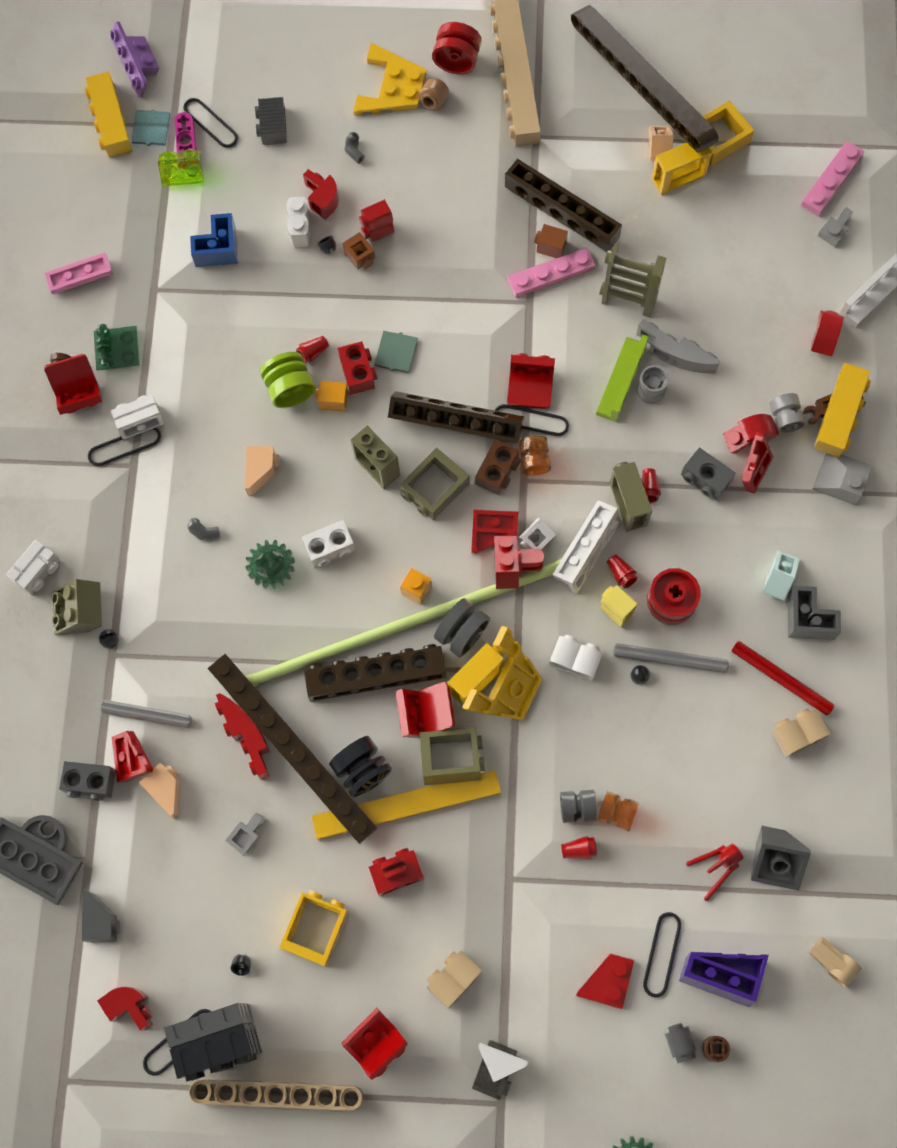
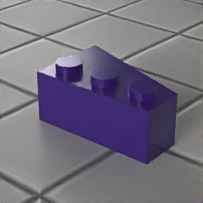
M690 952L685 958L679 981L751 1007L757 1001L769 955Z

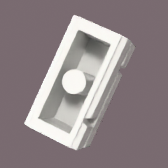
M153 395L140 396L134 402L119 404L116 409L111 410L123 440L164 424Z
M34 540L7 572L6 576L32 595L34 591L37 592L43 587V580L48 574H53L58 569L60 559L48 548Z

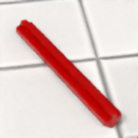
M737 641L733 646L732 653L823 714L828 716L834 709L835 705L742 642Z

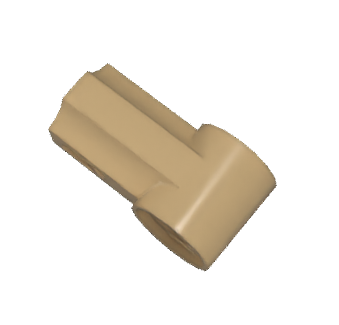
M821 937L809 952L814 959L829 971V975L845 988L862 969L854 959L846 954H842L824 937Z

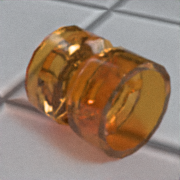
M530 436L519 441L520 455L524 457L521 460L522 472L525 475H541L551 470L550 456L547 455L549 447L546 437Z
M607 791L597 821L609 825L614 821L617 827L629 832L639 802L632 799L620 801V795Z

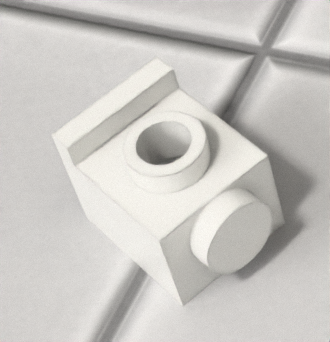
M537 518L519 536L522 540L520 545L523 549H542L556 534L541 518ZM533 533L538 535V540L535 542L531 540Z

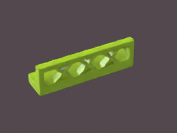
M642 334L640 341L626 337L596 411L597 416L617 422L645 352L649 336Z

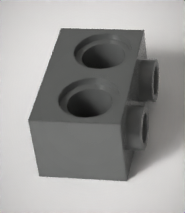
M64 761L59 790L65 792L66 797L80 798L81 795H89L91 800L103 801L104 797H112L116 770L111 766ZM80 775L79 784L72 786L71 781L73 777ZM98 778H103L104 783L102 787L95 789V781Z

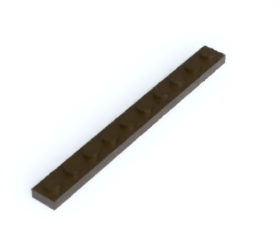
M226 654L222 655L207 668L359 844L378 829Z

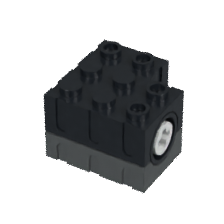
M235 1003L164 1027L168 1046L171 1048L169 1050L177 1079L185 1078L186 1082L194 1081L205 1077L204 1071L210 1070L211 1074L233 1068V1062H235V1065H240L257 1060L256 1054L262 1053V1048L255 1024H253L254 1020L249 1004Z

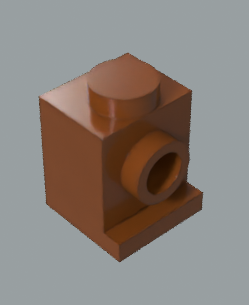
M360 232L342 243L344 254L348 256L357 270L362 267L367 269L372 266L375 252Z

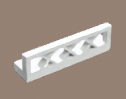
M897 253L844 303L839 314L855 328L897 288Z
M598 500L554 571V578L568 584L571 592L578 594L622 520L617 508Z

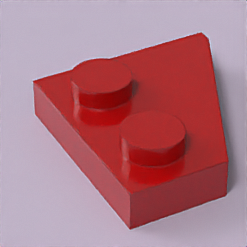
M757 432L742 474V482L746 491L754 494L774 458L765 434Z
M474 509L471 553L475 554L494 546V536H517L519 512Z
M125 731L112 736L117 783H125L153 772V767L134 731Z
M610 953L577 991L576 996L623 1009L634 960Z

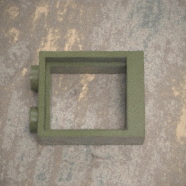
M368 425L351 439L355 460L383 489L387 488L400 476L398 456Z
M436 447L400 484L401 496L408 503L413 502L418 506L417 510L424 517L427 518L429 516L434 520L470 483V475ZM435 464L455 483L432 506L411 486Z
M621 462L613 468L609 484L625 530L628 532L648 526L652 509L635 462Z
M476 727L420 732L424 785L481 780L480 772L485 771L484 757H479L478 750L483 749L482 735L477 736ZM471 740L474 766L433 770L431 744Z

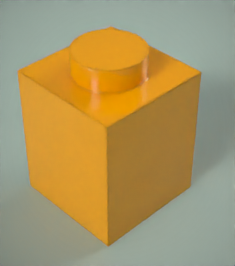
M320 381V388L315 390V401H318L319 408L321 410L346 412L348 399L347 383Z
M411 568L400 586L401 595L421 605L432 587V580L430 577Z

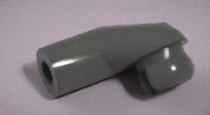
M197 518L189 520L188 530L197 539L206 540L220 537L218 526L206 528Z

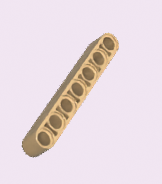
M203 1079L194 1082L189 1089V1096L193 1102L212 1105L351 1111L360 1107L364 1100L362 1090L357 1086ZM201 1084H204L208 1089V1094L204 1099L200 1098L197 1094V1088ZM225 1085L230 1086L233 1090V1096L229 1100L222 1096V1088ZM250 1086L255 1087L258 1091V1097L255 1101L249 1100L246 1096V1091ZM275 1087L280 1088L283 1092V1098L280 1102H275L271 1098V1092ZM300 1088L305 1089L308 1093V1100L305 1103H300L296 1099V1092ZM327 1089L332 1092L333 1101L330 1104H324L321 1101L320 1096L323 1090ZM348 1091H355L357 1093L358 1102L356 1105H349L346 1102L345 1096Z

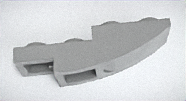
M644 319L638 325L636 335L640 338L642 334L649 336L647 342L650 344L649 354L659 360L692 372L715 373L717 371L720 361L713 353L706 352L700 348L695 341L684 337L678 343L672 335L663 333L657 325Z

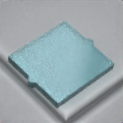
M154 109L151 111L136 110L131 139L132 144L165 146L170 112L155 111Z

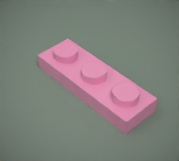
M102 253L44 274L52 295L113 275L106 253Z

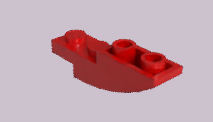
M221 693L216 694L218 702L215 703L216 709L220 716L224 715L227 722L223 724L228 737L232 736L235 741L243 739V741H240L245 755L249 753L252 762L248 764L253 776L258 775L261 780L270 777L262 757L263 754L270 752L259 729L237 704Z

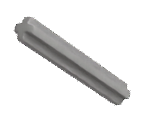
M103 700L101 704V711L112 715L190 728L192 717L187 714Z

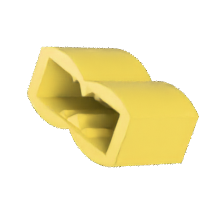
M618 585L614 588L610 586L602 594L603 598L600 601L602 606L600 609L620 628L623 627L635 614L638 603Z

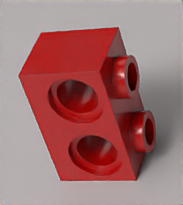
M363 341L338 347V354L350 395L375 389L374 380H378L374 367L370 368L368 362L372 361L369 348H364ZM353 356H360L358 360H351ZM359 375H365V376H366V377H365L364 379H362V380L356 379L357 376H359Z

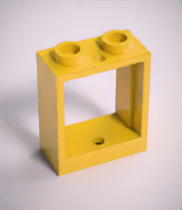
M730 100L703 116L711 125L722 118L736 135L717 148L711 146L710 166L751 142L755 130Z
M684 143L656 155L651 179L659 193L663 195L705 177L712 155L711 147L697 153L688 143Z
M486 643L447 682L451 696L463 706L471 689L482 692L501 672L504 666V658L502 657L504 654L494 645L491 647Z
M309 890L308 894L301 893L279 948L327 967L349 911L344 909L345 904L334 899L328 903L321 900L323 895ZM308 902L339 914L324 955L292 942Z

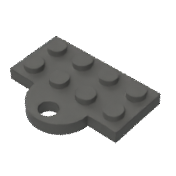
M39 815L29 819L22 827H19L2 817L0 818V874L56 905L60 904L84 862L64 852L67 844V833L62 823L57 819L46 815ZM47 823H53V833L45 836L43 827Z

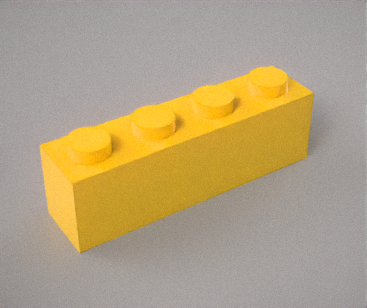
M110 72L86 77L87 86L84 89L87 98L92 101L89 104L92 116H96L97 119L93 121L96 132L101 133V138H98L101 150H106L109 158L133 151Z
M848 363L843 364L813 449L836 457H840L843 451H848L852 440L848 438L850 431L854 432L858 423V419L855 418L856 413L861 412L865 400L861 399L863 392L867 393L871 384V380L868 379L869 370Z

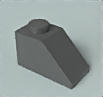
M82 891V941H117V935L120 934V921L117 920V916L94 893Z

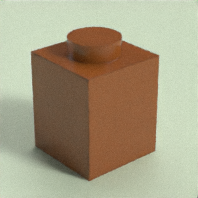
M544 224L542 230L537 231L534 243L537 244V253L554 258L562 257L567 243L568 231Z

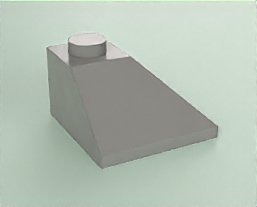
M826 453L813 490L856 505L866 486L870 465L842 454L840 457H836Z

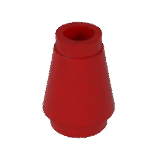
M324 336L299 344L296 352L302 355L305 364L307 362L311 363L329 347V343Z
M652 468L644 469L641 481L649 503L657 502L661 495L656 471Z
M617 554L607 560L606 563L618 586L626 589L637 581L636 571Z
M585 836L566 844H561L563 859L592 860V857L597 856L594 837L589 838Z

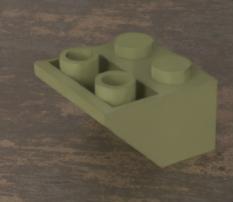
M75 579L53 591L51 603L53 605L52 625L54 627V635L91 632L102 626L100 582Z

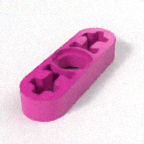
M187 112L177 114L174 119L177 159L181 168L191 170L198 163L195 125L192 116ZM183 121H187V122H186V129H187V130H184V129H183V126H182ZM188 137L192 139L187 145L180 143L183 138ZM185 152H188L190 156L189 161L187 162L185 161Z

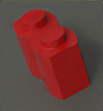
M385 199L361 209L362 216H359V220L362 225L361 232L365 239L369 238L372 243L395 232L393 215Z

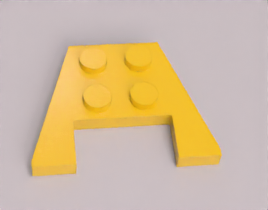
M370 43L367 63L386 66L379 98L357 95L353 110L354 115L360 116L365 112L377 114L382 110L391 109L392 112L418 109L420 103L419 92L425 82L426 69L376 44Z
M502 626L493 643L508 658L489 698L478 690L471 689L462 707L463 709L517 720L524 719L542 678L530 659L526 658L521 651L522 647L519 642L515 641L512 637L510 628Z

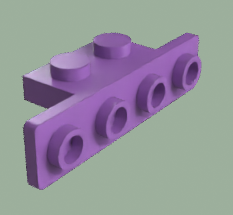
M115 21L113 29L110 31V39L116 47L118 57L121 59L124 70L129 76L132 88L138 97H143L148 85L144 74H157L159 66L145 36H126L120 21Z

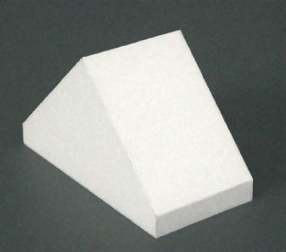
M481 1042L479 1043L478 1048L493 1082L527 1067L528 1061Z

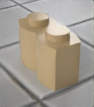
M809 708L796 714L797 719L789 721L786 718L775 724L777 728L772 733L785 757L830 735L817 709L810 712Z
M453 951L444 961L447 966L441 972L436 970L427 979L430 983L427 988L448 1009L482 973V970L462 951L458 954Z

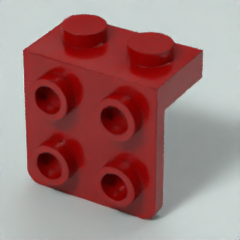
M524 353L511 354L507 404L517 407L549 409L551 406L555 358H550L546 355L535 357Z
M85 354L45 365L44 371L56 396L57 409L60 415L71 414L85 407H94L102 402L101 389Z
M441 682L419 691L408 689L395 691L402 737L420 738V732L448 730L455 726L451 692L447 682Z
M378 1008L341 1042L342 1046L360 1064L371 1080L381 1076L386 1071L387 1066L404 1053L408 1045L398 1029Z

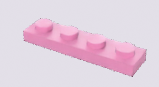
M846 141L804 198L801 206L819 216L861 159L864 150Z
M584 248L509 275L508 281L517 298L594 270L595 263L588 248Z

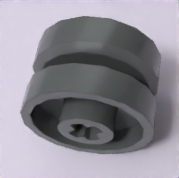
M462 598L452 607L434 634V639L442 645L451 642L450 651L459 658L463 657L474 646L490 622V617L483 611H477L473 614L474 604L466 598Z

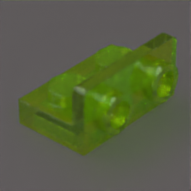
M193 149L178 153L166 151L159 155L158 168L162 186L204 183L201 151Z

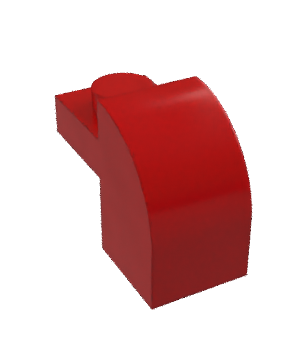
M307 169L303 174L306 187L313 191L308 197L309 207L326 220L338 206L339 197L336 182L331 175L324 180L319 173H314Z
M831 310L820 311L817 328L811 344L812 352L833 356L843 325V316Z
M763 413L746 417L738 421L737 426L723 433L732 454H736L752 445L756 432L765 434L767 441L780 435L772 416Z
M118 987L97 1000L110 1022H116L129 1012L139 1030H146L153 1025L150 1020L153 1017L152 1013L146 1005H141L143 1001L148 999V996L137 988Z

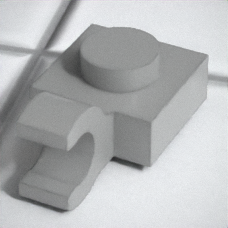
M846 207L837 220L831 216L819 231L818 236L833 247H836L849 230L845 224L850 220L853 211Z
M255 813L247 825L239 822L225 841L245 856L260 838L255 832L263 825L266 819L260 814Z

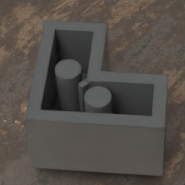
M793 586L788 593V638L835 640L841 634V611L817 609V587Z

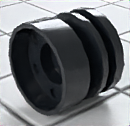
M364 736L349 744L329 762V766L338 778L349 775L343 785L345 788H350L348 792L352 798L358 797L377 787L392 771L389 763L382 765L386 760L384 756L372 759L378 748L370 736Z

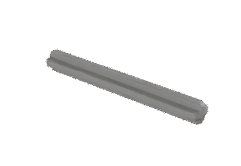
M619 643L614 646L615 657L723 673L727 672L729 667L727 659Z

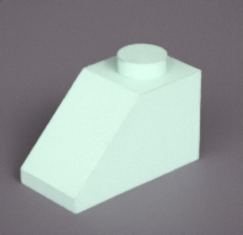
M778 550L762 592L773 599L784 601L795 579L800 559Z

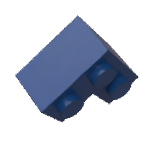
M232 213L211 215V234L190 236L191 256L195 267L238 264L236 225Z

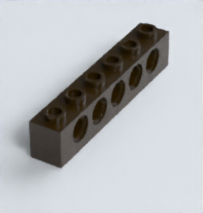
M518 158L505 173V188L604 251L611 250L614 243L619 240L622 229L621 223Z
M398 391L391 395L387 417L513 443L519 442L524 416Z
M436 644L425 645L420 650L406 648L400 650V653L392 655L390 652H383L378 654L377 657L369 659L368 656H361L355 658V661L352 662L338 660L332 662V665L324 667L322 664H316L304 670L307 695L310 702L447 678L442 647L436 646ZM419 659H424L427 661V665L424 668H417L414 665L415 662ZM401 663L404 665V669L401 672H394L392 670L393 665ZM373 667L381 669V673L378 676H371L369 671ZM351 671L359 673L355 680H348L346 678L347 674ZM326 676H335L336 679L332 684L324 683Z

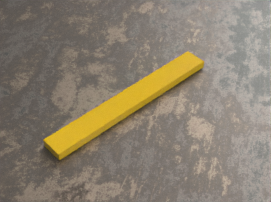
M496 770L480 773L481 780L436 784L357 805L374 825H379L501 794ZM331 811L312 815L317 840L348 832Z

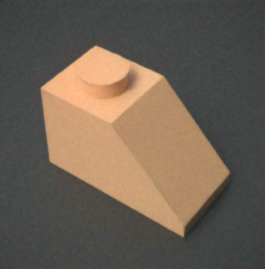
M649 126V158L653 163H655L656 155L673 148L674 135L670 126Z
M273 446L246 447L245 490L248 496H253L275 476V468L279 467L280 460L279 454L275 453Z
M159 763L153 769V772L147 774L139 783L170 817L176 819L179 815L180 782L176 777L179 774L170 765L165 767Z

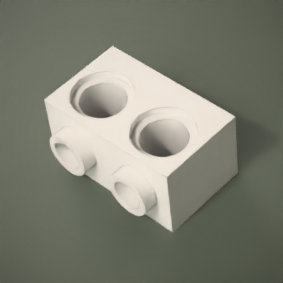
M344 520L301 537L313 567L326 566L331 560L338 557L345 558L355 550ZM337 538L345 539V542L341 545L334 543ZM318 546L324 547V551L319 554L313 552Z

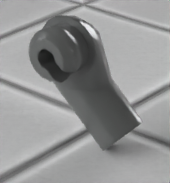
M351 132L346 137L344 150L359 164L364 160L365 156L358 150L359 135L356 132Z

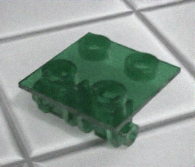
M99 324L96 331H94L96 371L140 366L137 326L109 329L106 324Z

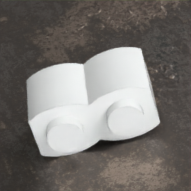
M289 197L287 201L289 216L287 228L291 244L294 248L309 247L311 233L307 200L305 197Z
M570 635L559 636L549 665L592 682L603 654L599 651V647L590 643L582 645L577 642L578 640Z

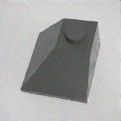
M762 825L755 848L751 881L799 891L811 850L786 830Z

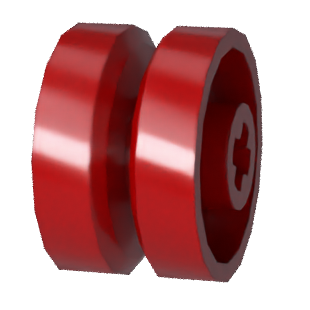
M447 22L438 29L436 43L432 52V60L435 65L448 73L457 75L468 74L476 67L482 37L472 26L461 22Z
M669 568L660 572L653 579L647 595V607L651 615L659 622L667 625H678L687 621L694 614L701 598L700 585L691 573L680 568Z

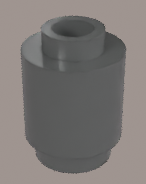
M682 1023L668 1027L669 1032L665 1033L672 1057L676 1058L677 1063L696 1058L694 1052L696 1047L689 1027H683Z

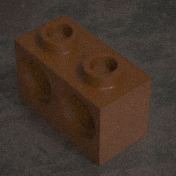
M495 439L475 475V484L497 495L500 494L502 489L506 490L511 480L509 477L511 471H516L521 461L519 459V450ZM501 456H507L509 460L506 462H502L498 458ZM495 474L498 475L500 478L496 481H492L488 477L490 475Z

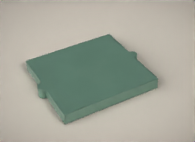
M383 330L374 366L390 369L391 372L396 370L409 373L418 338L403 335L402 332L398 334Z

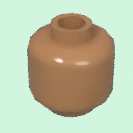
M431 78L421 88L419 99L425 108L438 110L447 100L449 89L442 80Z

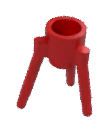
M733 843L727 847L722 845L714 851L686 862V866H691L720 854L718 856L719 861L710 867L707 873H712L722 865L728 868L704 897L705 901H708L731 873L740 867L738 863L744 859L741 851Z

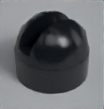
M330 235L320 240L318 246L323 253L331 254L330 249L335 251L336 242L333 236Z
M107 629L100 633L99 642L104 648L111 649L118 644V635L113 630ZM113 635V637H109L103 640L104 637Z
M643 665L635 666L630 674L631 680L638 685L645 684L650 676L649 670ZM638 669H642L644 679L640 680Z
M238 954L232 960L231 971L238 976L247 975L250 972L251 960L247 955Z

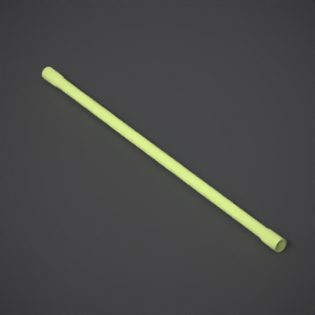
M562 558L545 565L541 571H529L522 574V577H519V587L553 575ZM496 584L260 672L248 674L245 677L256 687L260 683L446 615L462 598H466L472 604H476L513 589H496Z

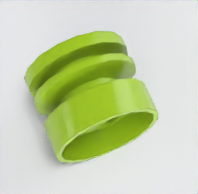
M285 352L267 360L259 370L265 386L269 388L268 393L272 403L277 408H289L301 404L309 399L316 390L312 377L307 372L304 359L298 352Z

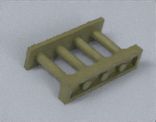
M614 243L612 251H607L604 261L608 266L605 282L602 283L599 292L600 295H603L601 304H606L608 295L641 304V307H644L643 316L651 318L667 258L658 255L656 263H643L617 255L619 244ZM615 264L621 265V266H624V267H627V268H631V269H634V270H638V271H641V272H645V273H648V274L645 275V274H642V273H639V272H635V271H632V270H628V269H625V268H621V267L615 266ZM613 275L644 283L645 285L614 277ZM612 285H613V286L620 287V288H623V289H627V290H630V291H634V292H637V293H641V294H643V296H642V295H639V294H636V293H632V292H629V291H625V290H622V289H618V288L612 287Z

